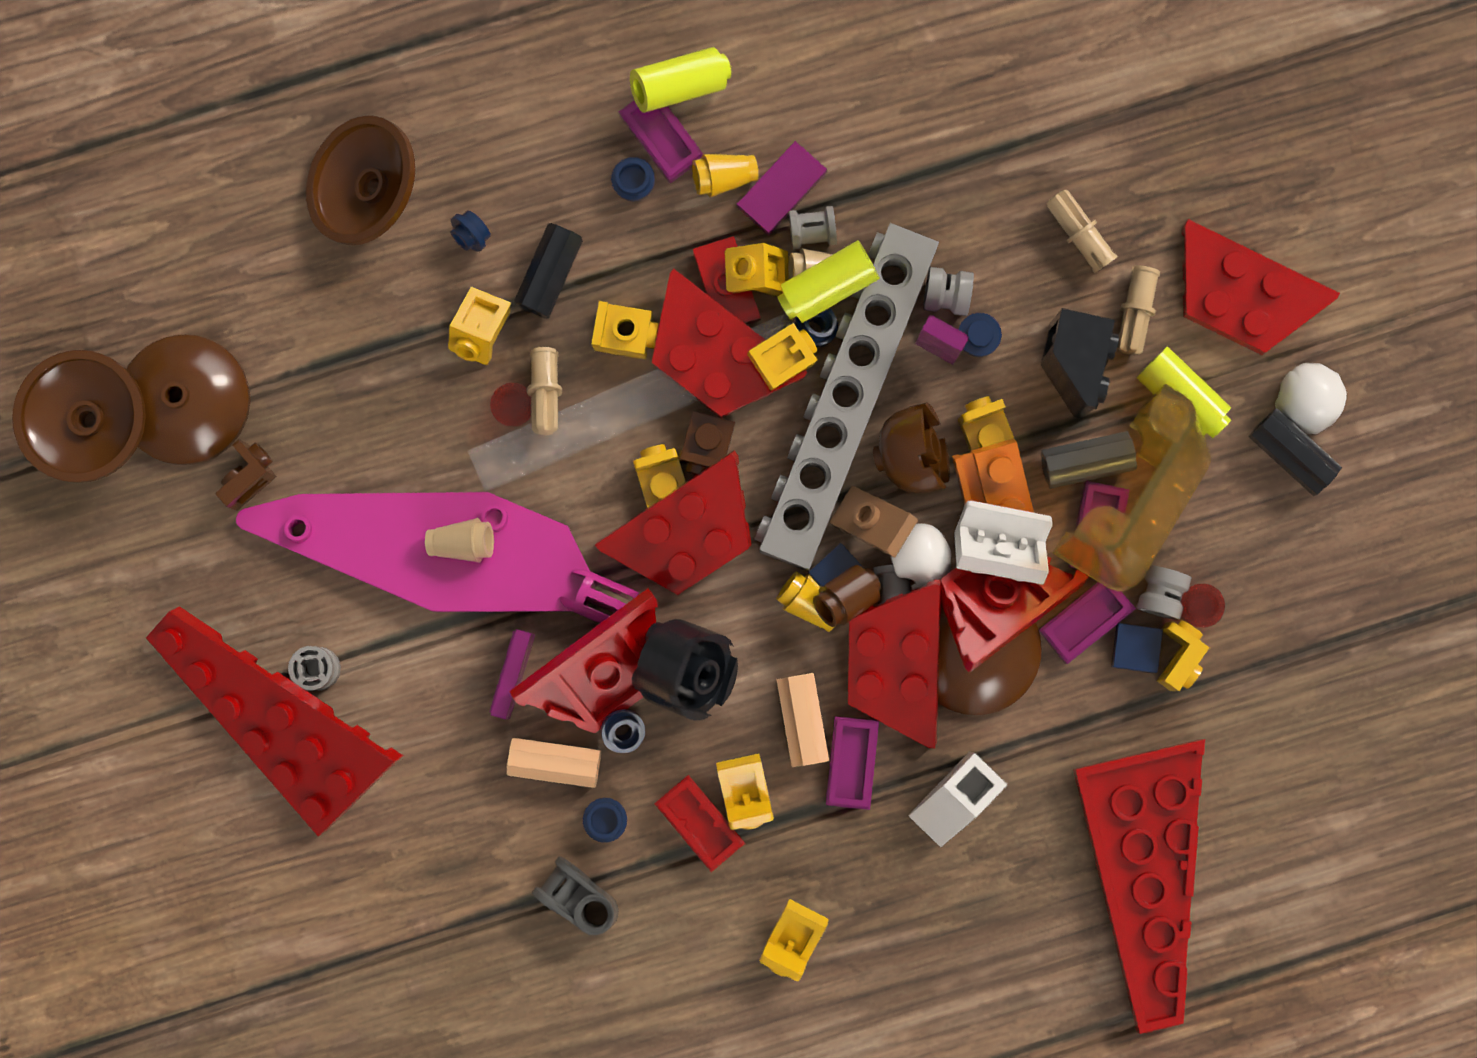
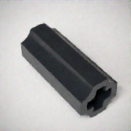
M548 223L514 299L516 306L539 317L549 319L583 240L580 235L557 224Z
M1278 408L1273 409L1248 436L1313 496L1318 495L1327 487L1342 469L1333 458Z

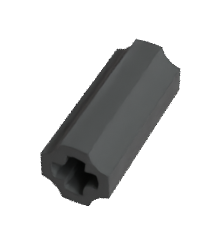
M1128 431L1041 450L1042 469L1049 489L1135 471L1137 469L1136 451Z

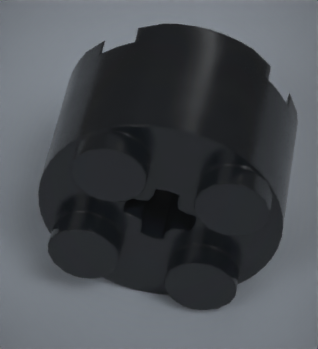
M673 619L665 623L656 622L649 627L646 633V643L641 651L638 666L632 675V685L634 689L640 691L642 696L652 704L690 720H704L711 716V714L706 712L715 704L722 706L733 690L738 673V660L731 656L729 646L734 647L728 637L682 619Z

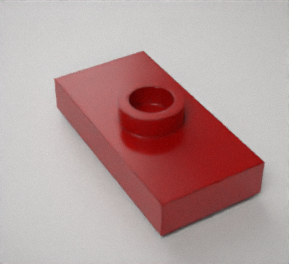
M732 236L694 248L693 254L706 294L746 325L761 321L752 290L733 293L726 289L725 250L738 247L735 237Z
M689 774L654 803L710 872H713L746 844L736 830L730 829L729 822Z

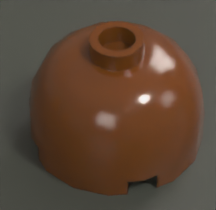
M928 402L907 407L889 417L880 430L879 445L873 447L874 462L878 471H885L893 484L901 490L911 493H928L946 488L944 483L950 480V462L945 438L938 439L937 433L933 429V426L941 424L936 412Z

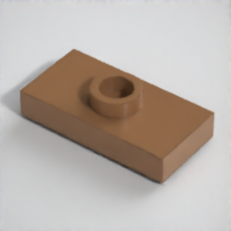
M852 485L829 523L837 529L895 558L918 522V519L912 514Z

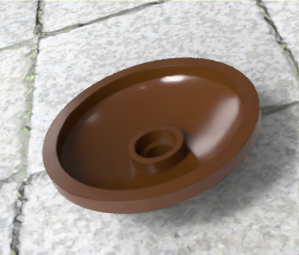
M369 115L356 117L343 123L324 140L312 161L306 183V202L309 215L316 228L324 236L345 245H361L377 239L395 224L408 204L415 180V157L412 145L406 134L394 123L378 116Z
M196 335L168 336L146 346L133 358L126 368L136 380L145 403V427L138 447L151 457L176 465L199 464L223 453L241 434L250 409L249 384L239 362L228 350L216 342ZM176 388H181L183 392L182 399L177 403H172L170 393Z
M72 350L58 353L38 364L22 382L16 394L12 414L14 435L26 459L42 473L52 478L72 483L96 481L120 469L136 451L144 432L146 418L143 395L131 373L114 359L87 350ZM89 413H94L95 423L87 428L84 422L85 417Z
M941 604L938 704L961 714L985 715L1003 710L1019 700L1032 685L1041 662V638L1036 622L969 673L964 668Z

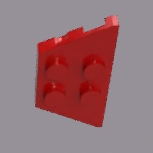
M1189 219L1182 227L1185 261L1182 263L1183 281L1185 282L1183 317L1260 355L1265 354L1334 302L1340 294Z
M673 269L670 272L651 362L658 370L720 418L804 379L808 373L805 370L771 391L747 355L751 349L764 342L765 339L678 271Z
M733 450L600 539L595 546L599 551L676 595L693 586L748 550L752 545L749 524L746 522L744 511L746 504L744 490H741L738 454Z
M1048 556L1049 573L1043 585L1027 581H1016L1011 578L985 573H974L969 570L958 569L957 567L940 579L941 604L964 668L970 673L1083 587L1089 577L1077 569L1072 575L1049 565L1052 558Z
M938 579L927 582L926 586L905 595L901 593L891 597L885 603L876 607H870L849 622L848 704L925 747L934 749L937 744L941 580Z
M649 588L511 689L509 692L514 701L521 706L529 704L545 710L547 716L560 721H572L577 727L595 734L601 729L603 721L609 714L617 710L628 709L642 699L641 692L634 689L632 685V675L638 666L641 651L646 643V633L649 627L656 623L655 608L658 607V603Z

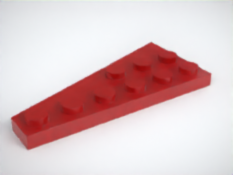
M180 606L169 611L146 637L318 837L335 824L404 756L392 747L385 750L370 740L371 733L359 725L352 728L337 718L332 707L278 671L271 674L256 664L258 658L248 651L238 652L223 642L222 635Z
M1198 739L1073 769L1136 1030L1139 1034L1184 1024L1188 973L1186 962L1188 938L1190 939L1191 934L1190 910L1191 897L1194 895L1199 831L1197 820L1199 796H1201L1202 791L1201 767L1202 755L1205 752V739Z

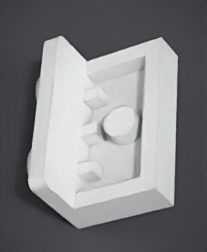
M967 501L954 532L957 568L974 573H985L1011 578L1016 581H1027L1043 585L1049 573L1045 542L1052 527V518L1048 515Z

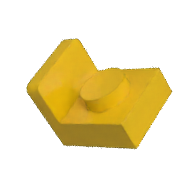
M766 243L727 248L725 250L727 291L736 293L756 290L772 296L783 294L781 284L789 280L788 251Z
M471 287L449 326L448 349L464 360L488 365L492 358L493 344L510 314L511 302Z
M794 323L751 349L747 355L772 391L803 370L806 371L817 362V358L814 355L817 352V347L804 329L798 331Z
M986 396L965 405L967 412L961 414L958 418L970 452L974 449L1014 439L1004 413L1006 406L1003 399L991 402L990 396Z
M665 444L652 446L641 450V458L633 460L647 508L686 483L675 448L666 450Z

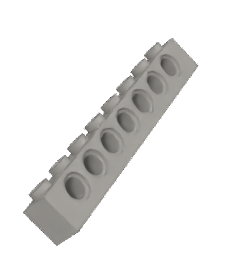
M892 223L889 224L885 235L877 232L868 256L875 259L873 265L880 279L852 295V297L859 299L853 315L845 312L836 334V337L842 339L843 342L837 356L831 353L827 356L820 374V378L827 380L821 396L812 394L803 417L811 421L805 437L796 434L787 459L795 461L790 475L786 477L780 474L771 499L778 502L772 518L764 515L757 531L755 540L762 543L759 553L804 571H809L938 247V241ZM888 266H896L903 271L905 280L901 284L890 285L883 280L881 271ZM880 306L887 311L889 321L881 326L872 325L867 321L865 311L869 307ZM856 346H864L871 351L873 361L867 366H857L851 362L849 351ZM840 386H848L855 391L857 402L850 407H841L833 400V391ZM825 426L836 428L841 435L839 445L834 448L821 446L816 439V433L820 428ZM811 466L819 468L824 473L825 483L817 489L806 488L800 481L802 470ZM800 507L807 512L809 523L801 530H792L784 523V513L789 508Z

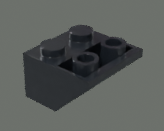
M1062 308L1050 322L1041 367L1072 415L1083 419L1092 410H1096L1099 403L1103 404L1106 399L1110 378L1103 376L1108 360H1113L1115 357L1119 334L1112 333L1115 323L1113 319Z

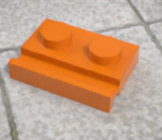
M1014 439L974 449L970 453L963 455L957 454L952 456L964 506L967 501H975L1034 513L1018 445Z

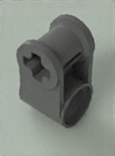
M558 856L555 860L556 868L541 887L534 888L532 894L541 903L566 918L582 932L588 935H599L606 932L616 923L619 908L617 902L611 895L592 882L578 867L565 858ZM565 878H566L567 881H566L565 884L562 886V888L559 890V892L556 894V890L559 888V886L562 884V882H563V881L565 880ZM599 901L604 904L608 911V918L605 924L594 925L590 923L586 917L588 903Z

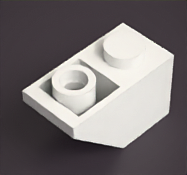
M968 752L908 816L942 847L972 822L1007 784L975 753Z

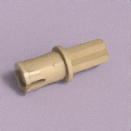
M1068 190L1059 192L1048 201L1047 207L1070 237L1066 241L1068 243L1073 241L1091 266L1094 274L1118 257L1094 225L1097 221L1093 220L1091 222Z
M1147 266L1132 267L1127 300L1120 307L1124 315L1117 348L1129 355H1140L1143 352L1149 319L1156 312L1152 305L1160 271Z
M537 347L530 351L531 385L527 387V394L531 397L532 430L535 434L545 436L552 435L558 429V397L562 394V387L558 385L557 359L559 355L558 351L551 347Z

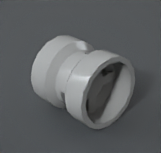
M930 267L923 309L937 312L941 308L950 309L955 315L967 316L972 297L974 273L959 271L957 274H948L943 268Z
M1149 565L1145 580L1148 583L1145 593L1140 595L1136 608L1156 616L1180 620L1183 610L1180 602L1184 592L1188 591L1192 577L1171 569Z
M306 646L297 650L292 655L288 666L290 679L305 690L322 691L330 688L337 682L341 671L339 658L335 653L327 648Z

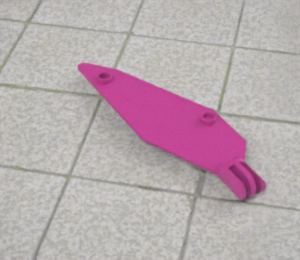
M489 492L298 494L242 509L236 516L237 525L249 533L432 612H574L601 623L609 615L588 607L589 603L613 613L626 604L595 590L596 586L628 600L634 599L639 594L635 590L591 572L567 525ZM478 518L481 522H489L492 526L494 534L493 554L491 557L483 558L481 562L429 556L426 552L425 535L428 529H436ZM298 524H305V532L301 536H294V527Z

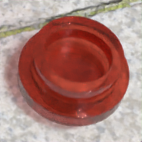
M507 383L500 386L493 393L490 407L493 416L499 423L508 427H517L525 424L531 418V397L528 396L525 386L518 383Z
M1193 585L1181 597L1180 602L1183 606L1182 617L1194 627L1206 628L1213 626L1224 614V598L1221 592L1212 585Z

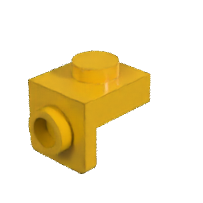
M1183 620L1178 625L1174 622H1166L1161 628L1163 633L1181 646L1161 673L1157 682L1170 691H1180L1182 687L1189 689L1201 674L1203 667L1198 664L1210 647L1200 641L1203 634Z
M760 754L716 763L730 829H754L763 823L773 821L774 818Z
M789 899L766 941L759 961L769 967L775 974L799 981L810 956L827 927L829 919Z

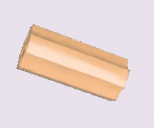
M814 673L776 679L791 766H805L829 761Z
M512 738L507 763V776L595 788L599 774L601 750Z

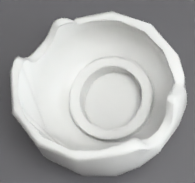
M1303 363L1296 366L1293 371H1289L1282 380L1275 408H1278L1305 434H1319L1332 426L1344 410L1347 392L1338 373L1322 364Z
M916 524L896 557L891 556L896 575L900 578H909L916 582V584L911 586L912 590L926 586L927 582L934 579L940 580L951 569V550L943 534L929 524Z

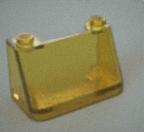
M1167 384L1162 386L1140 407L1129 425L1133 429L1138 430L1141 436L1142 446L1137 456L1155 466V469L1127 515L1108 506L1092 509L1082 519L1078 528L1073 533L1066 532L1063 534L1052 552L1086 575L1115 591L1129 590L1143 579L1207 472L1211 462V452L1193 403L1185 395Z

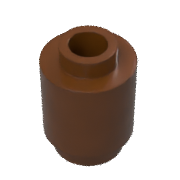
M853 565L819 588V594L813 598L815 610L827 625L831 627L837 624L845 625L879 602L881 584L872 570L862 568L859 565Z

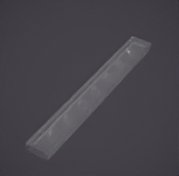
M785 313L751 329L767 340L794 323L793 319L790 320ZM656 369L559 411L558 429L552 435L535 434L531 423L468 450V453L484 490L489 492L698 400L660 370Z

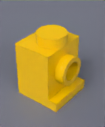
M599 301L591 344L594 351L646 359L648 348L654 349L659 323L652 322V311ZM623 322H630L634 325V331L629 336H622L618 333L619 325Z

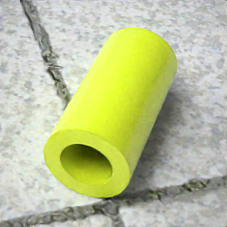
M711 47L633 69L630 72V87L636 105L641 112L645 113L724 90L727 86V80L731 78V67L726 55L720 54L716 48Z
M857 240L782 283L781 288L784 293L778 296V300L790 320L797 316L804 323L879 280L880 277L862 244Z
M1168 346L1136 377L1199 439L1206 434L1213 439L1231 421L1226 415L1231 406Z

